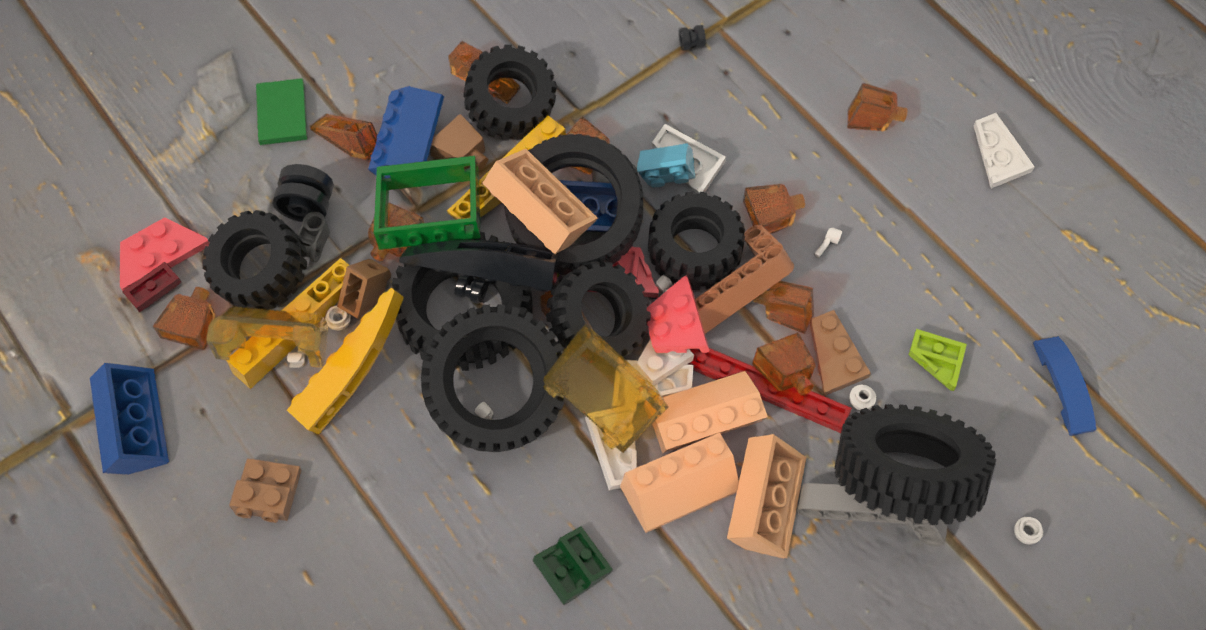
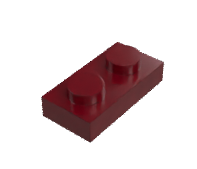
M163 262L122 292L140 313L182 282L173 270Z

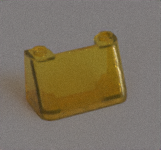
M229 307L214 318L208 327L206 342L216 359L230 360V354L237 348L245 349L246 337L252 336L293 340L298 347V353H304L309 358L310 367H324L328 324L326 319L319 314Z
M587 324L577 332L543 378L545 383L543 387L552 397L555 398L558 395L561 398H567L601 429L604 435L601 438L603 442L612 450L616 447L622 453L668 408L660 392Z

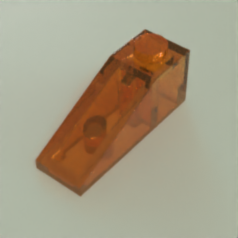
M461 41L448 56L451 74L466 81L471 64L475 59H479V55L483 52ZM500 78L488 86L490 95L506 104L521 89V86L512 78Z
M325 114L309 126L311 131L349 156L364 160L371 158L378 135L372 122Z

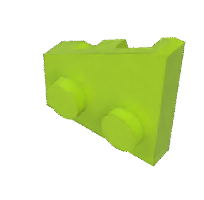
M916 329L908 355L945 387L954 391L967 344Z

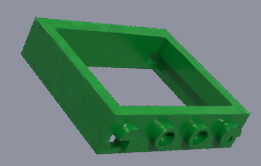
M467 156L377 167L374 235L379 250L416 246L432 242L479 239L480 192L479 170L476 157ZM470 181V218L388 227L389 190Z

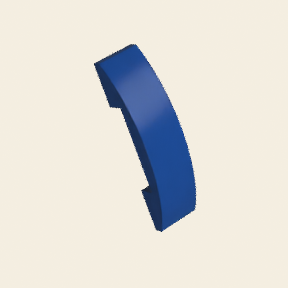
M1059 336L1034 341L1033 344L1041 365H1047L1063 405V410L1060 413L1069 435L1073 436L1095 431L1096 421L1089 392L1076 360L1067 345Z

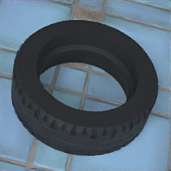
M582 134L559 135L558 137L544 140L541 144H537L532 149H529L528 151L551 173L568 167H584L601 173L612 184L617 196V213L609 230L595 241L582 245H570L568 248L560 251L558 274L566 275L590 262L597 261L601 263L606 261L611 262L613 265L618 262L621 256L625 255L633 246V242L636 241L643 220V189L638 173L633 168L631 161L614 145L607 144V141ZM504 205L506 220L516 244L548 249Z

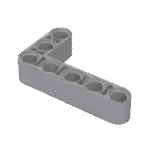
M818 483L802 485L798 513L804 517L909 524L922 543L931 546L945 545L948 524L945 525L942 520H939L938 525H930L928 520H923L922 524H914L913 518L906 517L904 522L897 520L898 515L893 513L889 517L881 515L882 509L880 508L874 511L866 508L867 502L858 503L855 501V494L848 495L845 492V486Z

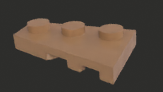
M832 310L812 318L810 327L818 359V371L821 376L823 396L869 378L871 373L835 311Z

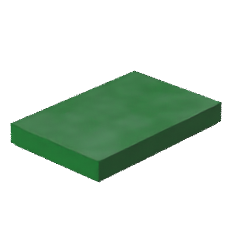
M303 78L257 83L259 144L268 145L308 140Z

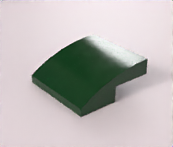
M582 526L560 537L556 544L536 554L532 560L563 605L589 590L613 571Z

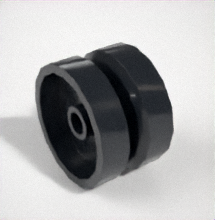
M293 164L282 168L277 183L278 187L272 201L274 209L281 215L299 222H303L304 217L310 212H319L326 217L329 207L328 200L332 195L334 187L332 178L320 169L309 165Z

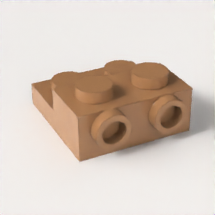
M247 458L241 480L236 481L229 506L235 515L241 518L249 519L252 516H258L272 523H277L278 520L288 521L302 471L300 466Z

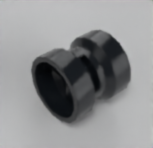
M696 25L693 29H688L687 27L679 28V43L682 51L690 50L694 46L698 49L705 48L706 36L703 25Z
M460 276L456 283L454 294L461 298L468 297L471 302L480 304L487 293L489 283L481 278L475 279L473 276Z

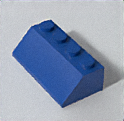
M410 86L391 91L368 170L376 176L377 167L427 161L444 96Z
M559 180L598 218L586 231L607 232L615 220L618 207L617 196L612 184Z
M104 363L90 377L103 473L129 475L167 464L169 458L154 369Z

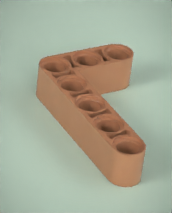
M752 226L744 233L745 242L755 257L695 299L705 334L793 271L794 264L784 247L763 226Z

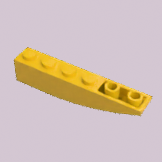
M546 116L503 158L524 149H532L535 145L541 144L542 141L552 137L566 135V129L550 116ZM490 170L479 180L480 218L502 203L482 184ZM470 189L447 210V213L456 220L470 218Z
M340 258L229 356L226 361L232 373L250 389L255 386L289 352L303 341L305 335H309L324 319L327 311L339 301L346 268L349 264Z
M390 288L379 297L376 306L370 312H367L362 317L359 326L344 338L342 346L327 358L325 366L310 378L307 387L302 393L297 394L292 399L287 411L307 430L320 434L354 394L370 371L388 338L404 298L393 288Z

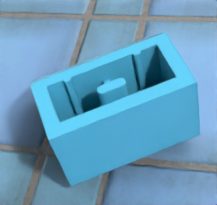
M686 143L640 151L637 172L647 185H651V187H662L665 183L669 182L686 183L689 179L695 178L693 150Z

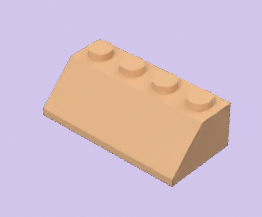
M527 149L496 161L482 183L490 190L493 196L497 197L554 254L568 248L598 219Z
M745 371L646 402L662 454L694 444L718 433L725 434L762 422L768 417L760 393Z
M718 433L625 472L620 487L645 533L737 493L739 480L734 456L721 434Z
M774 434L748 438L727 539L746 550L779 558H787L806 457Z

